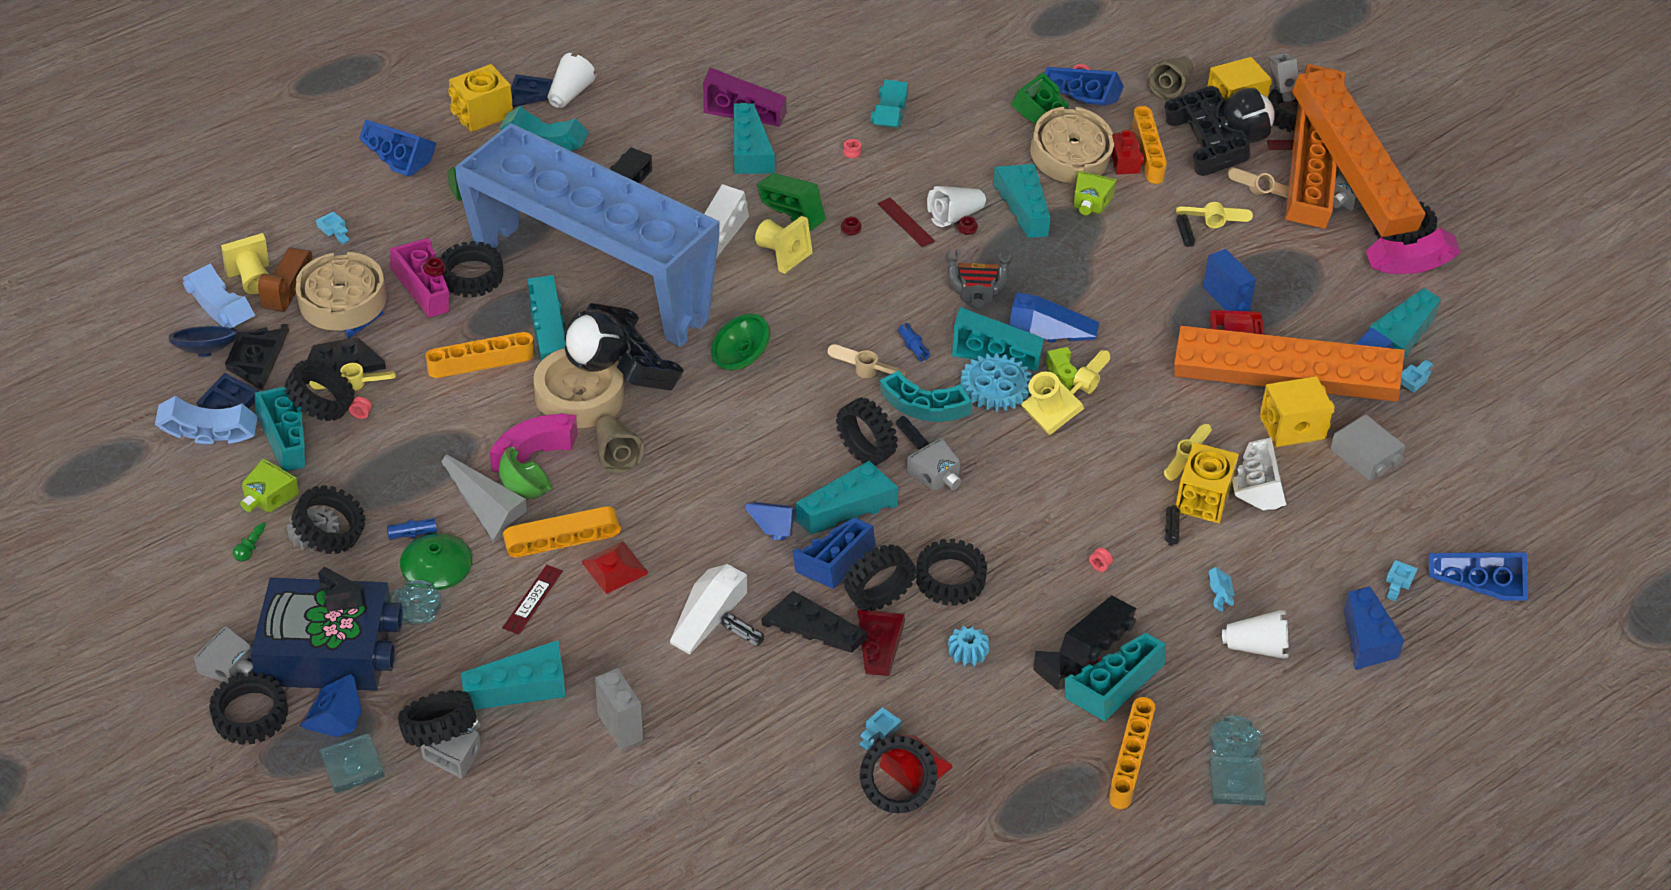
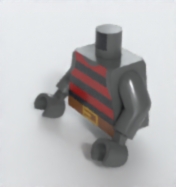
M956 249V258H951L948 250L945 259L950 263V267H948L949 284L956 293L961 295L962 301L971 302L973 307L981 308L984 306V303H991L993 297L1006 287L1009 271L1007 265L1012 261L1011 253H1009L1008 260L1002 259V251L999 253L1001 267L998 268L999 264L958 263V266H956L960 253Z

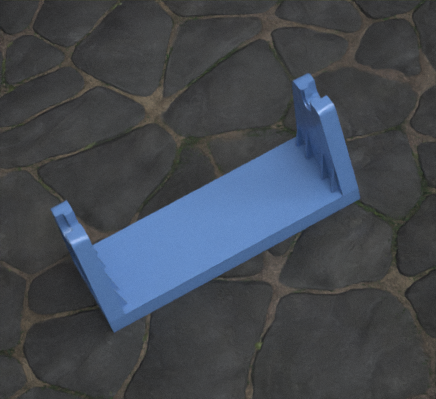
M512 123L455 166L459 191L473 241H475L476 245L479 242H484V246L489 244L491 248H496L498 246L499 230L501 235L509 237L516 231L519 225V212L521 211L653 275L666 341L682 347L687 342L689 327L701 329L707 323L710 314L720 221Z

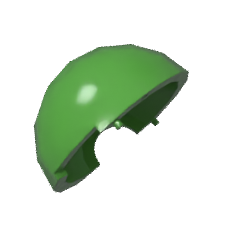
M509 447L505 450L500 458L499 476L505 488L525 499L541 497L551 490V482L540 465L534 461L525 464L516 460L518 451L515 450V447Z

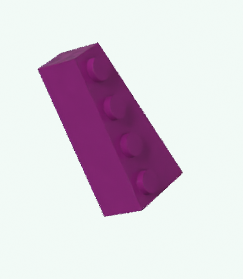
M711 67L709 68L703 81L704 113L734 118V104H754L762 124L781 126L786 114V96Z

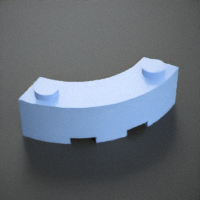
M211 263L183 277L185 290L189 294L192 293L202 308L221 326L232 328L255 316L245 296H239L234 292L229 294L225 291L226 285L218 276Z
M174 396L159 404L155 425L175 437L180 438L182 435L195 439V443L214 444V441L228 440V444L255 436L258 416L243 404L226 409H207L191 405Z

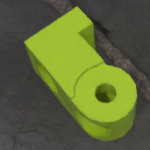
M1064 347L1047 351L1046 367L1049 372L1054 373L1059 378V381L1070 390L1073 387V380L1077 369L1070 364L1071 352L1069 348Z

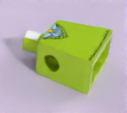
M1079 171L1073 206L1078 208L1079 212L1083 215H1089L1091 212L1102 213L1114 197L1116 179Z
M262 459L242 483L245 498L240 504L246 512H251L257 506L266 512H272L299 494L297 479L295 476Z

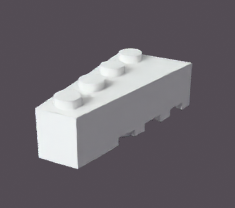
M723 184L704 213L720 221L717 257L749 217L745 192Z

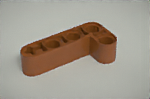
M289 247L273 275L261 274L258 282V291L263 309L286 312L296 294V278L302 268L312 261V251Z

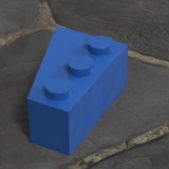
M853 518L830 530V535L825 538L812 540V545L802 550L797 548L792 551L795 571L834 589L846 577V573L851 571V565H857L856 560L859 557L863 559L865 557L863 554L866 552L870 553L876 547L873 525Z

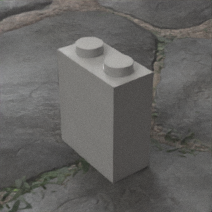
M1365 414L1334 433L1330 449L1371 481L1377 476H1382L1388 469L1398 466L1403 461L1405 445Z
M616 668L595 677L598 716L619 749L623 750L643 741L641 702L620 670Z

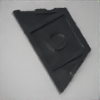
M281 324V329L268 331L267 327L256 331L240 332L225 362L226 370L259 389H263L289 332L288 324Z
M358 337L313 345L307 358L311 362L317 360L319 364L324 362L328 368L331 365L335 368L333 370L335 372L340 371L342 366L348 363L361 365L363 373L386 369L385 360ZM303 380L305 385L310 384L309 380Z

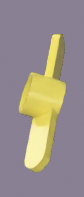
M1219 202L1208 203L1204 208H1176L1177 214L1204 216L1206 224L1210 228H1219L1226 223V220L1248 222L1253 217L1249 209L1223 207Z
M1101 350L1086 367H1081L1076 373L1073 387L1069 391L1074 394L1080 389L1087 394H1091L1098 386L1100 381L1098 373L1109 362L1110 353L1106 350Z
M357 363L345 364L340 369L341 377L348 379L347 383L352 384L354 391L361 389L365 382L396 377L393 371L363 374L362 366ZM310 381V386L314 390L327 389L316 382Z
M1209 424L1201 425L1190 439H1185L1178 443L1176 456L1164 470V475L1168 480H1175L1183 471L1193 443L1202 444L1212 431Z

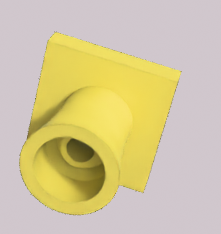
M799 217L785 228L779 226L771 219H767L759 225L756 231V244L759 247L775 250L778 271L784 274L813 253L808 218Z
M261 233L221 245L227 277L240 275L244 291L248 294H259V278L263 273L269 274L265 267L269 266L264 234Z
M1052 372L1036 374L1029 382V391L1032 396L1021 403L1022 408L1049 436L1084 409L1083 404Z

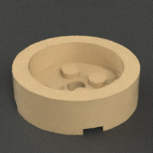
M1064 107L1055 108L1043 114L1037 121L1030 146L1031 156L1036 166L1047 176L1064 183L1076 184L1079 171L1100 176L1105 172L1114 148L1113 132L1100 116L1089 110L1076 107L1075 110L1064 109ZM1075 138V139H1077L1078 141H1071V142H1070V139Z
M347 252V255L336 256L334 253L320 256L305 265L296 278L295 290L302 316L312 325L322 329L338 331L360 327L377 317L386 303L387 294L380 266L372 258L360 253Z
M565 348L551 353L539 363L534 373L535 402L539 412H543L545 415L561 413L576 415L577 428L596 426L601 417L606 415L615 416L621 409L625 398L624 377L617 368L619 362L617 361L610 368L599 372H587L575 367L569 361ZM580 389H582V392H584L582 395L575 394L576 392H580Z

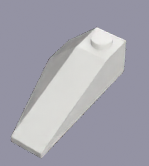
M1272 438L1249 442L1243 455V464L1239 465L1238 475L1233 479L1235 496L1261 510H1275L1285 506L1286 501Z
M729 564L708 569L694 584L673 632L670 644L691 654L722 621V617L729 613L747 594V574Z

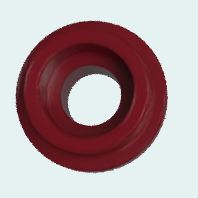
M846 217L841 223V230L847 235H856L862 229V225L856 217Z
M964 216L957 223V230L964 235L974 234L978 229L976 220L971 216Z
M429 258L424 264V272L429 276L438 277L445 273L446 267L440 258Z

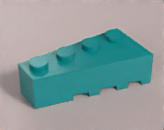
M867 461L797 501L796 522L812 535L836 527L839 522L849 521L853 518L858 519V516L866 513L873 515L879 513L882 508L889 507L891 509L897 507L899 488L875 465Z

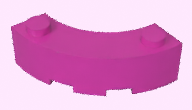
M1440 227L1430 235L1418 239L1417 243L1404 245L1403 242L1388 241L1380 237L1366 250L1371 268L1389 274H1410L1428 271L1451 261L1461 251L1455 235Z
M563 413L544 415L523 421L510 428L495 442L490 450L492 471L499 472L500 458L509 447H515V450L518 451L516 460L520 463L529 459V455L538 450L543 452L559 449L572 450L578 435L576 415Z

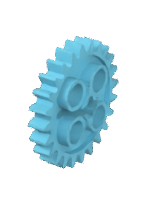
M995 353L994 357L986 354L985 359L978 356V361L971 359L970 365H965V370H962L960 384L967 395L971 397L972 403L978 402V407L986 405V410L994 407L995 411L1002 407L1007 411V406L1015 409L1016 403L1021 405L1023 400L1028 399V395L1031 394L1029 382L1032 373L1028 372L1027 366L1022 367V361L1015 363V357L1008 360L1006 354L1002 358H999L997 353Z

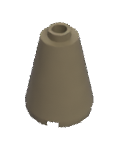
M1182 56L1158 62L1151 68L1148 74L1150 89L1162 99L1176 98L1183 92L1193 71L1192 61L1188 57Z
M606 415L601 417L596 424L598 455L601 464L608 471L614 473L631 470L630 467L635 463L638 465L644 455V446L641 439L614 416Z

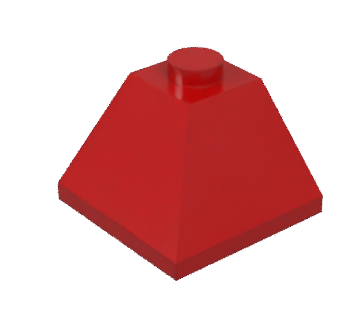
M623 541L582 560L584 567L606 594L648 575L647 570Z
M898 735L913 738L926 746L934 757L937 766V780L952 768L951 763L916 736ZM903 749L889 750L881 755L880 768L915 795L922 786L924 777L923 767L919 759L910 751Z

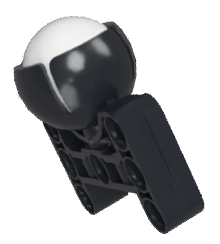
M1209 86L1171 99L1164 105L1166 122L1171 126L1188 122L1200 142L1202 148L1193 153L1195 172L1201 176L1209 175L1249 160L1251 156L1250 143L1266 139L1271 134V126L1274 122V108L1270 100L1259 93L1256 88L1250 87L1236 91L1228 98L1226 103L1219 89Z
M590 303L587 309L577 313L567 326L564 337L566 356L575 367L581 370L599 372L610 368L619 360L617 368L621 371L627 382L636 386L673 390L684 372L679 364L670 360H663L635 328L639 317L629 309Z

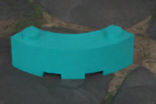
M884 79V85L879 88L880 103L876 105V110L871 112L870 122L875 127L899 129L903 120L902 110H905L909 89L908 82Z
M521 106L509 112L499 128L502 130L512 123L569 151L581 148L589 133L576 118L565 122L547 124L543 123L540 118L527 112Z
M899 370L880 380L881 394L897 410L912 418L929 422H946L972 414V401L961 384L947 389L927 391L920 389L918 385L910 382Z

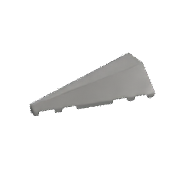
M447 454L441 461L442 466L449 472L451 480L456 483L466 503L479 518L483 529H486L490 535L491 541L496 543L503 537L504 530L527 512L526 499Z

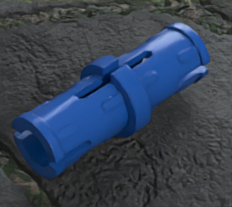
M905 323L906 328L902 324L898 328V333L905 340L906 347L913 351L919 361H923V358L927 360L930 356V351L922 343L921 336L914 332L909 323Z
M435 518L413 521L411 519L405 523L387 525L389 540L402 537L416 538V535L437 533Z

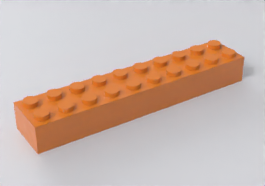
M1307 63L1303 73L1327 70L1329 68ZM1335 70L1344 84L1345 72ZM1298 102L1285 220L1325 229L1333 211L1337 164Z
M1335 69L1299 74L1292 90L1294 96L1381 237L1418 231L1425 217V211Z
M1181 326L1174 370L1175 377L1266 387V384L1317 376L1321 385H1324L1326 394L1398 402L1405 350Z

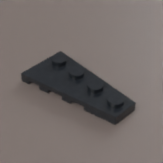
M792 591L761 618L763 626L769 628L771 625L780 627V631L789 634L793 631L802 634V637L808 640L819 639L823 641L824 645L850 653L868 639L867 631L795 591Z

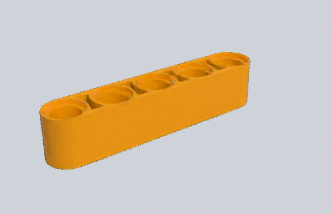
M1138 106L1134 109L1132 130L1136 140L1140 141V152L1144 154L1143 169L1147 181L1153 184H1160L1165 178L1166 158L1151 109L1146 106Z
M520 332L431 349L426 353L428 374L433 378H441L529 361L534 357L533 336L527 332Z
M606 506L511 526L504 530L503 539L508 555L516 558L611 538L620 533L621 526L615 509Z
M1139 697L1133 702L1113 774L1109 802L1117 809L1129 807L1133 799L1155 712L1154 702L1147 697Z

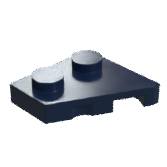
M516 74L511 86L512 106L516 107L548 100V93L553 79Z
M224 373L196 404L198 407L207 409H226L243 404L249 409L255 403V392L259 391Z

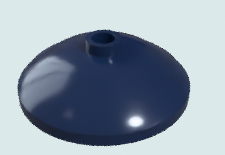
M225 326L191 327L171 333L169 335V342L185 352L197 353L199 357H207L212 355L211 352L219 351L232 343L237 337V330Z

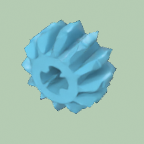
M963 625L961 630L954 629V632L948 639L949 656L954 657L955 663L962 661L964 667L967 663H971L974 667L977 662L983 663L985 656L989 653L988 636L984 635L982 629L975 630L974 626L967 629Z

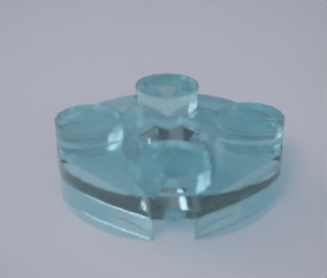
M409 581L400 590L397 588L391 598L392 603H402V623H431L441 608L440 592L438 589H434L432 584L427 581ZM417 599L420 600L419 604H411Z
M1240 716L1224 717L1223 721L1214 723L1211 729L1209 740L1213 749V755L1230 762L1250 763L1260 749L1261 733L1259 730L1256 731L1252 726L1253 723L1246 718ZM1233 736H1237L1240 742H1234L1231 739Z

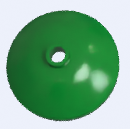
M757 314L740 315L726 323L715 336L711 346V356L715 364L721 369L732 371L745 368L754 363L763 354L770 339L768 323Z
M444 533L428 534L417 538L404 549L400 558V568L403 577L411 585L424 590L450 588L461 582L468 575L472 567V554L468 545L460 538Z

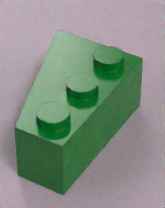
M772 173L757 184L762 203L780 214L784 212L791 216L790 220L793 222L801 216L808 218L809 231L826 220L817 184L777 173Z

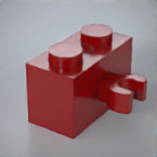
M1125 130L1122 133H1113L1114 148L1111 160L1116 175L1140 173L1141 165H1144V154L1140 152V141L1136 140L1134 132Z

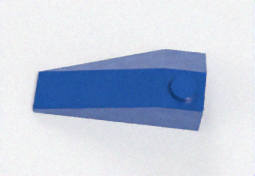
M1047 67L1045 74L1058 86L1060 93L1086 104L1108 105L1116 103L1124 88L1118 73L1114 71Z
M366 119L359 137L363 143L380 156L379 158L390 166V169L409 177L430 163L436 143Z
M1016 292L1009 325L1043 337L1044 340L1048 339V342H1056V339L1067 338L1069 341L1096 340L1099 322L1039 296Z
M1527 551L1429 553V577L1503 601L1528 600Z

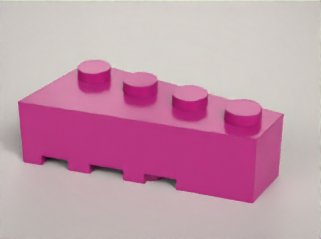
M430 238L390 248V269L426 315L433 317L448 312L449 290L443 274L438 277H432L424 272V264L427 259L435 257Z

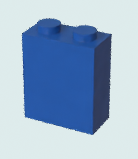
M1227 249L1208 255L1203 288L1226 311H1250L1256 278Z

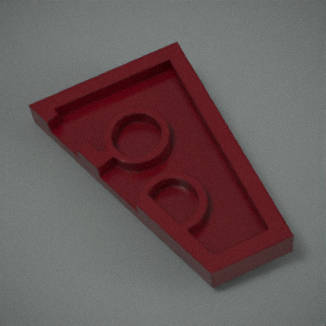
M857 610L859 628L867 631L868 638L862 643L865 673L890 676L903 631L905 616L898 613Z

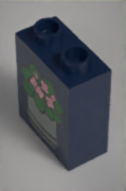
M270 577L250 654L255 676L257 677L259 672L264 673L265 678L270 675L274 680L280 682L282 687L322 688L351 674L355 679L357 690L377 691L381 671H392L394 667L395 644L394 641H388L389 632L401 631L403 621L402 603L391 602L388 582L353 581L363 587L366 604L362 607L329 612L327 611L324 598L326 593L321 589L319 579Z

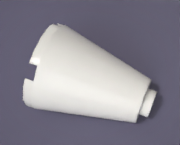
M567 53L561 58L548 93V100L552 106L563 108L592 84L597 77L593 73L595 69L592 64L580 55L574 57L571 56L572 53Z
M935 186L933 190L929 191L927 197L928 212H932L934 218H931V220L938 227H947L959 221L962 217L969 216L983 209L986 203L985 194L980 189Z
M1278 610L1227 624V629H1222L1223 644H1228V649L1288 659L1289 653L1284 654V649L1289 648L1287 620H1282V615H1286V610Z

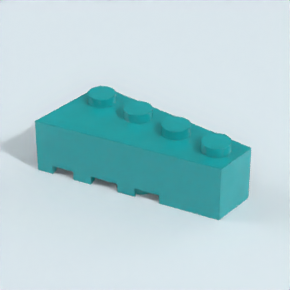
M747 103L734 104V174L775 173V154L755 105Z
M1035 164L995 167L993 186L996 190H999L1002 200L1006 201L1009 205L1010 212L1017 217V222L1028 238L1047 237L1049 235L1051 217Z
M554 275L527 278L530 311L540 362L551 353L564 349L566 346L564 339L566 329H563L565 327L564 314H560L562 312L561 300H558Z
M1423 288L1370 325L1369 330L1374 328L1392 340L1393 349L1405 350V358L1410 353L1414 344H1417L1422 333H1425L1436 318L1441 298Z
M959 307L954 324L953 357L978 361V356L985 359L986 354L994 357L995 353H997L999 358H1002L1006 354L1008 360L1015 357V363L1022 361V367L1027 366L1028 370L1038 371L1043 352V337Z
M285 386L255 392V413L280 468L284 471L304 468L305 444L301 407H296L294 405L295 401H290L289 395L285 392Z
M1148 633L1140 635L1121 646L1120 651L1115 654L1109 653L1103 656L1102 661L1094 666L1089 664L1082 668V672L1078 675L1066 677L1065 699L1105 722L1165 665L1166 644Z
M558 640L461 672L463 692L465 691L470 695L475 710L566 697Z

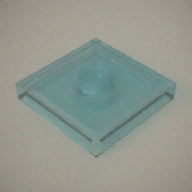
M369 733L319 749L334 793L385 777Z
M1210 756L1209 766L1213 804L1265 806L1266 796L1261 758Z

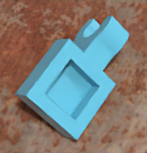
M331 212L316 220L317 227L327 236L334 234L341 244L350 241L345 235L348 232L345 221L335 212Z
M1424 360L1417 368L1411 364L1402 371L1401 385L1413 393L1428 382L1431 374L1429 369L1433 364L1428 360Z
M1395 560L1386 579L1387 582L1391 583L1387 598L1396 601L1401 588L1409 590L1418 568Z
M1214 567L1208 571L1210 576L1209 584L1212 591L1217 594L1214 599V607L1223 612L1224 602L1230 606L1234 605L1232 596L1235 594L1231 577L1219 568Z
M882 707L866 721L867 729L860 736L864 739L860 742V746L868 751L878 738L884 739L894 734L901 727L902 720Z

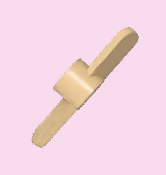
M1236 167L1228 171V177L1231 180L1248 185L1251 192L1257 196L1271 192L1285 198L1288 197L1289 187L1275 182L1274 178L1268 173L1256 175ZM1259 178H1262L1266 183L1265 191L1261 190L1258 185Z
M835 344L828 348V354L831 358L855 365V372L859 377L872 378L877 374V370L889 374L899 370L904 377L906 375V371L878 362L877 354L872 351L864 350L857 352Z

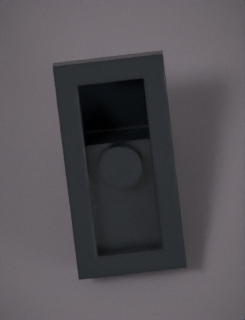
M325 566L318 572L320 587L326 593L324 598L327 611L332 612L362 607L366 604L362 586Z
M1035 651L1033 670L1057 690L1059 689L1060 675L1076 676L1084 668V666L1059 652Z

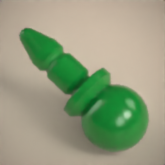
M264 522L253 529L247 540L242 538L241 543L234 547L233 557L235 560L244 562L251 558L252 550L256 549L253 544L257 542L259 536L264 531Z

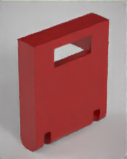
M1211 310L1210 329L1217 330V325L1223 326V329L1219 330L1265 335L1262 314L1260 312Z

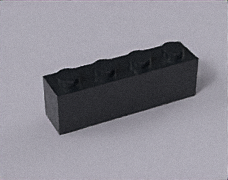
M630 147L610 167V170L641 184L652 172V155Z
M1111 595L1065 633L1059 653L1084 667L1092 660L1096 661L1101 652L1107 651L1115 640L1119 641L1126 631H1131L1136 622L1134 615L1137 608Z

